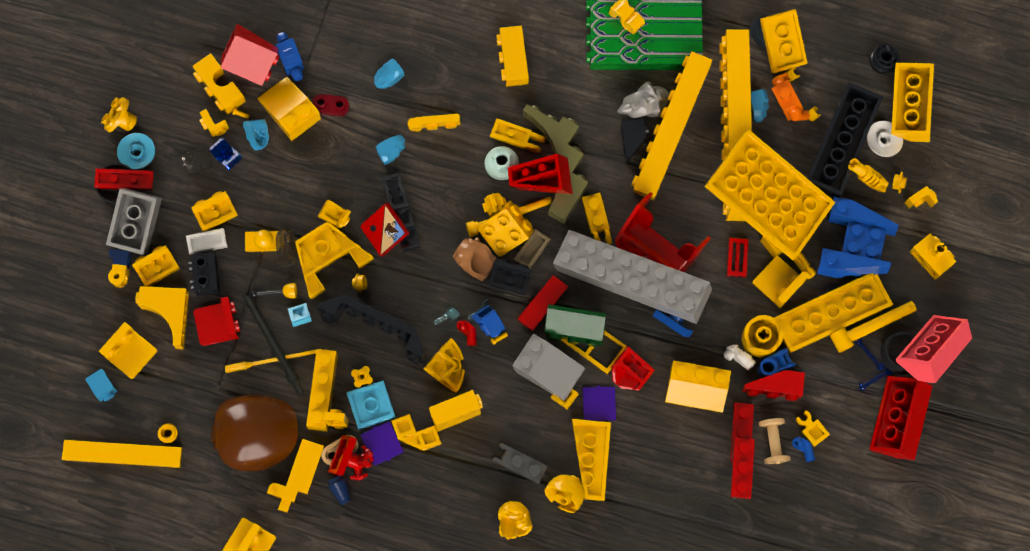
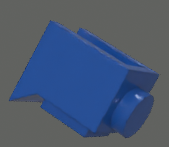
M489 305L471 316L487 336L497 337L501 331L506 329L496 311L492 310Z

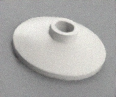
M878 121L870 127L867 134V143L870 149L882 157L894 156L901 150L903 145L902 138L891 135V122Z

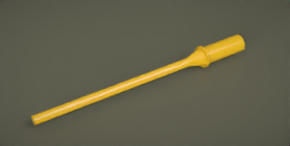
M317 349L286 355L285 357L290 359L316 354ZM276 357L255 362L244 361L225 365V371L230 373L246 370L255 365L278 361Z

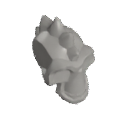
M646 82L637 92L624 97L623 103L617 112L627 115L631 119L643 116L660 117L661 109L669 102V93L663 87L652 86L650 82Z

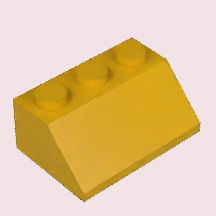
M673 360L665 402L723 413L731 371Z

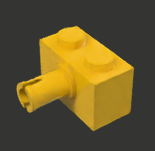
M930 233L915 245L910 253L936 280L952 267L956 260L954 255L947 250V246L943 247L944 243Z

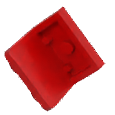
M229 297L220 298L221 303L194 310V318L201 346L239 338L238 331H240V325L234 317L236 306L234 301H230Z

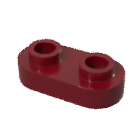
M318 94L312 100V104L319 113L324 115L344 116L350 109L348 100L342 96ZM322 100L324 104L319 105L318 102ZM338 103H342V104H343L342 107H337L336 105H337Z

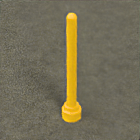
M546 197L519 207L521 214H525L551 204L553 199L552 197ZM486 220L479 223L477 221L465 223L469 236L474 237L478 235L479 225Z

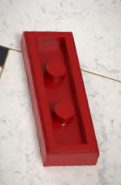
M96 168L95 188H126L129 190L153 191L154 171Z
M553 275L517 320L533 332L547 315L548 305H555L568 289V286Z

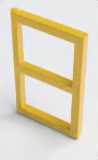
M605 330L604 335L622 347L608 368H606L589 356L594 347H589L584 352L574 344L568 343L566 339H561V341L606 374L611 371V366L627 347Z

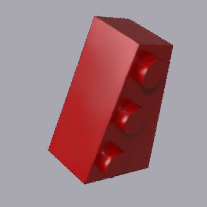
M558 153L507 168L509 185L511 187L525 191L573 194L568 158Z

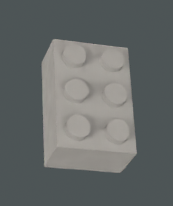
M126 188L119 189L106 245L142 255L148 254L162 198Z

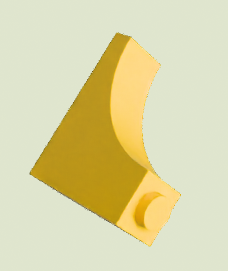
M140 286L139 292H136V304L142 310L152 311L163 317L171 328L173 346L176 349H184L189 300L187 289Z

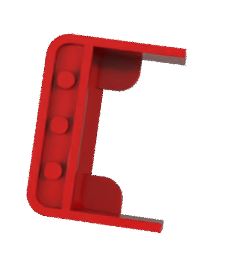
M650 192L636 205L616 236L615 244L619 249L686 273L711 238L708 236L698 247L691 243H686L680 250L650 227L654 218L652 213L645 208L653 195Z

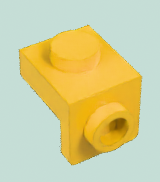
M207 109L200 112L202 119L199 121L204 130L208 128L212 137L221 136L229 129L226 120L214 124Z
M327 200L318 217L326 222L328 221L336 228H342L348 224L351 211L348 209L344 210L334 202Z

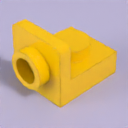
M926 186L909 197L905 204L910 209L913 206L917 208L926 201L931 208L938 200L935 192Z

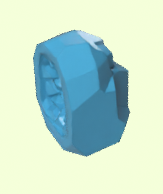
M392 58L377 71L374 76V84L379 89L392 87L404 77V71Z
M762 89L751 92V118L753 122L761 123L767 117L766 111L769 109V99L766 90Z
M266 120L244 121L243 128L251 147L254 150L265 148L269 140Z
M396 135L376 146V151L384 165L393 162L395 158L399 157L400 152L405 148V139L401 135Z

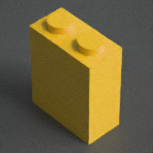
M471 390L431 406L429 411L436 430L439 432L481 415L483 404L479 394L475 395L474 391Z

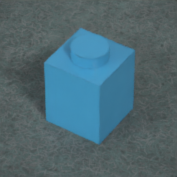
M103 369L98 370L85 379L99 401H108L117 392L114 384Z

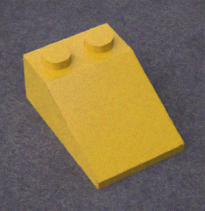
M285 77L257 98L291 141L321 120L317 108L288 77Z

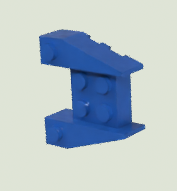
M834 196L833 201L835 203L831 208L828 222L847 226L842 252L823 248L817 274L834 278H842L849 275L861 276V274L872 273L874 275L887 274L891 262L880 260L885 234L895 236L899 225L853 200Z

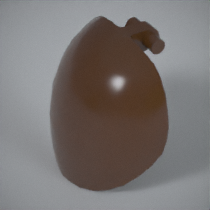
M265 395L234 397L226 400L218 407L214 425L212 426L211 442L214 444V449H218L223 462L229 467L248 472L265 470L280 463L293 451L298 437L296 414L287 402L275 397Z

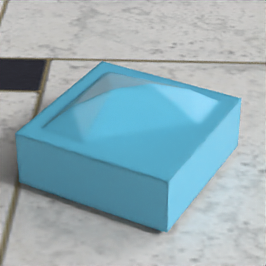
M306 303L288 308L293 327L312 321Z

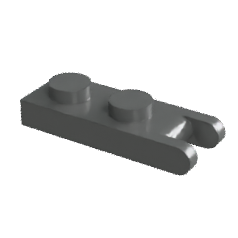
M500 443L499 447L505 450L501 460L493 457L492 461L539 484L548 466Z

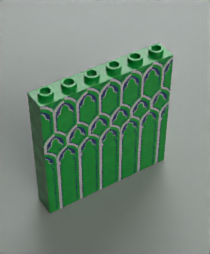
M586 0V11H590V17H586V28H590V35H586V46H590V52L586 53V63H590V70H684L685 67L682 66L686 55L690 56L691 51L703 56L702 0H627L629 6L633 7L635 12L639 13L645 21V24L635 34L622 27L619 16L613 18L609 15L610 8L618 0Z

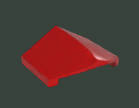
M628 346L611 366L612 381L619 388L637 391L642 388L655 371Z

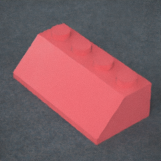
M933 315L896 358V362L918 381L936 383L971 341L972 335L968 319Z

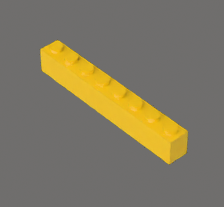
M692 51L690 56L686 55L682 64L685 67L683 73H678L675 83L678 85L675 91L671 90L668 97L670 104L668 108L664 107L661 113L662 123L661 125L657 124L653 134L656 137L654 142H649L646 152H649L646 159L643 158L639 165V169H641L640 175H635L631 186L634 187V193L645 197L651 192L653 195L650 199L655 200L708 74L712 59Z

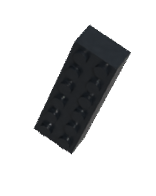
M848 82L807 175V179L832 200L834 196H842L852 172L848 168V165H851L849 162L854 158H858L884 97Z

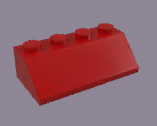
M887 377L869 450L898 459L915 460L932 385L924 381H918L916 378Z

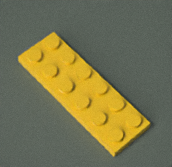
M872 273L774 318L783 329V342L790 354L842 328H846L887 309L893 303L878 275Z

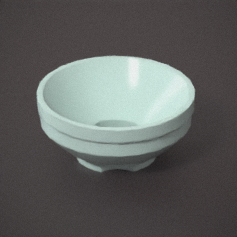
M505 146L493 148L485 158V169L496 180H508L507 168L519 164L516 153ZM498 156H505L508 160L507 163L499 165L496 162Z

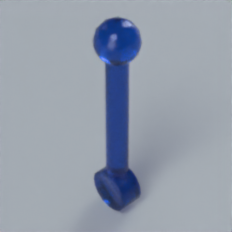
M862 339L855 340V344L860 345L876 364V369L879 371L883 370L884 364L877 361L862 343Z
M886 368L883 373L865 384L861 383L859 389L864 391L870 384L885 375H891L893 372Z

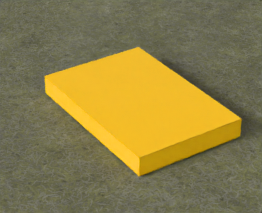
M796 9L760 18L772 73L808 64Z

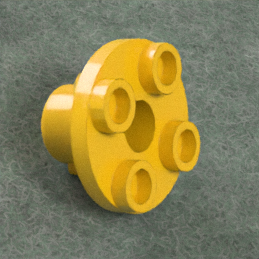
M116 97L113 100L109 114L106 113L101 121L104 124V130L112 132L117 126L126 131L133 129L137 122V117L127 111L129 106L128 99Z

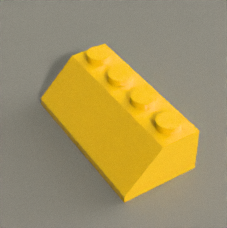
M896 63L891 135L911 142H930L934 64Z

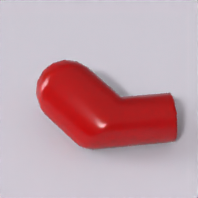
M466 320L458 321L456 327L467 336V346H476V328Z

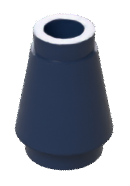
M337 476L327 481L329 484L328 488L338 502H340V505L351 501L346 478Z

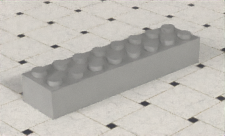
M568 230L553 262L558 272L697 324L712 291L710 282L571 230Z

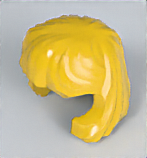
M509 501L499 508V534L501 537H506L507 540L525 536L532 530L533 525L530 513L521 502Z

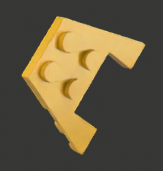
M328 221L295 241L310 299L326 291L316 273L349 253L359 269L374 260L371 254L363 250Z

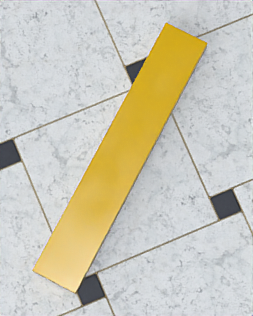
M64 440L62 460L181 468L183 448Z

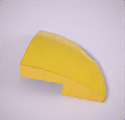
M450 338L423 368L437 381L454 392H457L461 387L465 370H462L461 360L464 358L456 342Z

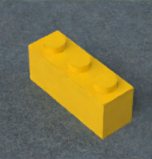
M522 25L500 28V34L496 35L497 46H501L502 52H499V62L504 65V69L501 70L502 81H506V87L526 85L529 82Z

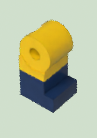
M110 249L109 257L113 260L112 270L108 274V279L115 287L121 288L128 282L132 254L125 250Z

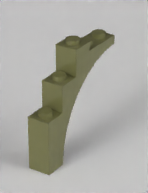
M526 104L523 109V117L532 122L545 135L554 154L558 153L568 158L573 194L556 193L548 210L549 216L565 224L588 187V181H586L587 179L583 175L574 174L584 156L581 149L576 146H570L579 131V126L571 118L566 119L562 117L561 121L557 122L558 120L554 116H547L538 107Z

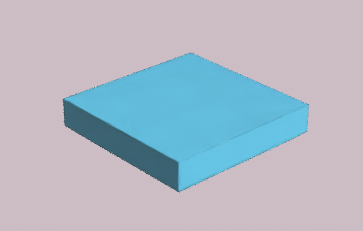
M384 380L346 392L358 430L396 418Z

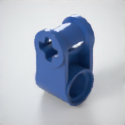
M788 348L782 349L762 360L757 367L758 375L764 378L795 367L796 363L792 362L788 354ZM763 365H769L771 372H766L763 369Z

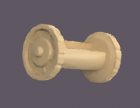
M772 418L759 422V427H767L771 457L764 459L765 464H780L791 460L790 456L782 455L778 426L785 423L784 418Z

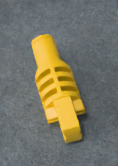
M856 158L849 162L851 165H848V168L857 174L859 180L878 192H886L889 182L869 165H863Z

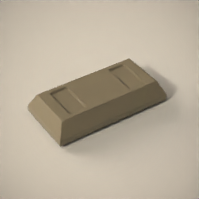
M535 229L514 260L520 264L527 265L531 269L551 239Z

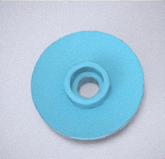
M132 133L125 136L118 144L117 156L122 164L127 165L131 169H142L152 162L155 156V146L148 136L142 133ZM136 151L141 152L139 156H135L134 153Z

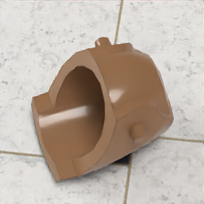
M476 237L475 240L465 238L457 247L453 259L468 274L483 281L493 269L494 260H497V258L492 255L488 246L479 242V238Z

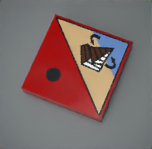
M385 203L360 225L381 257L385 256L410 234L389 203Z

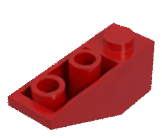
M784 370L745 384L742 392H747L749 396L765 394L767 398L776 399L778 396L786 397L785 399L789 401H797V399L803 396L805 372Z

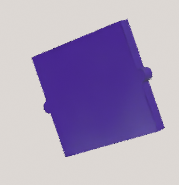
M600 385L597 387H583L584 420L616 421L615 387H601Z
M390 421L378 427L374 426L373 429L360 435L366 448L373 452L374 466L386 460L391 461V458L404 452Z

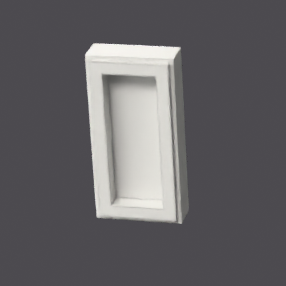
M224 228L186 236L190 255L228 247Z

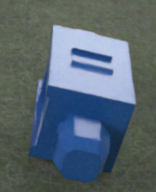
M285 32L279 33L277 35L278 43L275 45L278 48V54L287 76L291 74L293 80L300 81L303 79L301 70H304V66L294 39H289Z

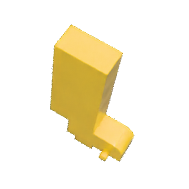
M302 439L287 485L283 486L272 483L269 486L267 494L281 498L278 510L288 513L290 504L295 502L298 492L308 494L324 448L323 445Z

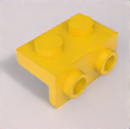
M226 191L216 192L211 198L200 200L191 207L203 232L238 216Z
M166 245L156 247L152 250L151 254L137 258L135 263L132 264L145 287H150L180 269Z

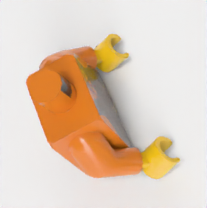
M795 67L773 78L772 85L774 87L771 90L788 121L809 119L813 122L821 116V114L815 112L818 109L817 107L804 111L800 100L790 84L791 81L800 77V75L794 73Z

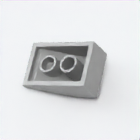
M535 334L531 336L512 365L517 374L565 401L585 370L582 365Z

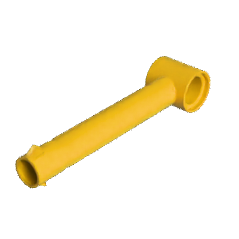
M912 301L907 302L849 331L842 328L832 333L830 338L838 353L843 352L854 346L853 341L915 312L916 306Z

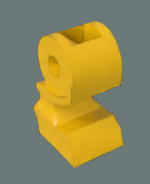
M618 0L610 8L609 15L613 18L619 16L622 27L632 34H635L645 24L642 16L635 12L633 7L629 6L627 0Z

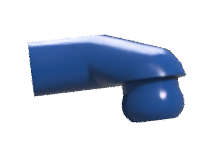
M796 437L792 440L793 447L804 452L806 462L816 460L810 441L802 437Z

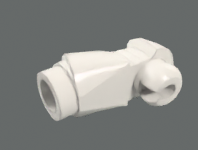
M736 344L727 347L724 352L725 359L729 361L734 359L747 370H750L756 364L752 355L739 349Z

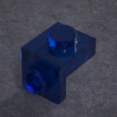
M223 137L209 148L214 158L229 171L243 158Z

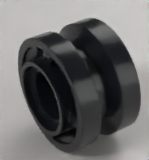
M881 44L871 54L869 59L870 65L878 73H889L898 63L899 53L892 45Z

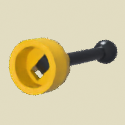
M289 283L282 290L261 292L253 290L250 295L252 298H256L260 295L283 293L287 298H297L296 283Z

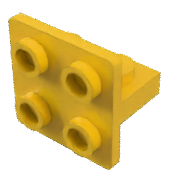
M242 518L222 551H269L276 540V536L267 532L259 525Z

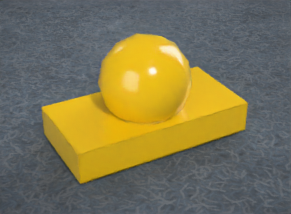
M260 230L258 232H245V251H284V231Z

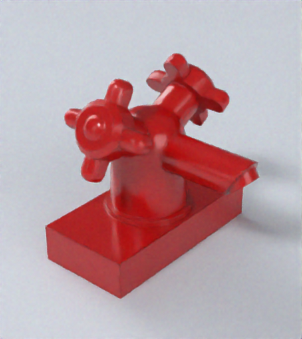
M342 435L328 472L343 476L348 466L353 468L355 474L350 476V479L363 480L368 476V473H362V468L371 467V462L374 461L373 452L366 448L365 445L361 447L363 450L361 455L353 452L357 439Z

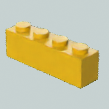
M317 349L306 424L308 430L328 432L329 426L324 421L325 412H330L338 360L336 351Z

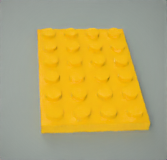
M749 129L743 133L704 186L792 260L797 258L835 203Z

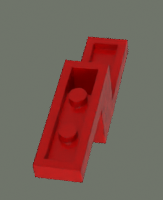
M734 403L730 452V462H733L730 494L732 498L751 499L755 439H752L754 404Z

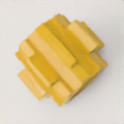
M493 193L484 198L485 203H482L484 212H487L492 217L502 210L506 204V199L499 193Z

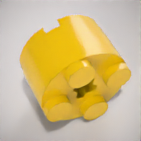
M759 315L751 319L742 332L741 340L744 350L750 355L759 358L771 356L783 340V329L777 320L768 315ZM760 333L763 334L764 340L759 336Z

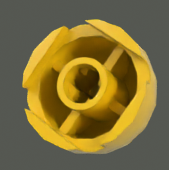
M558 475L548 483L544 490L545 495L551 502L557 501L561 504L558 508L569 513L578 511L584 501L585 491L580 483V479L574 475Z

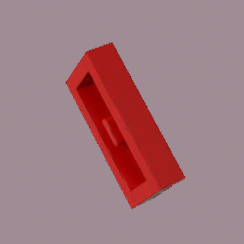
M729 238L727 276L746 278L748 239ZM733 243H736L735 270L732 271ZM740 243H744L742 272H739Z

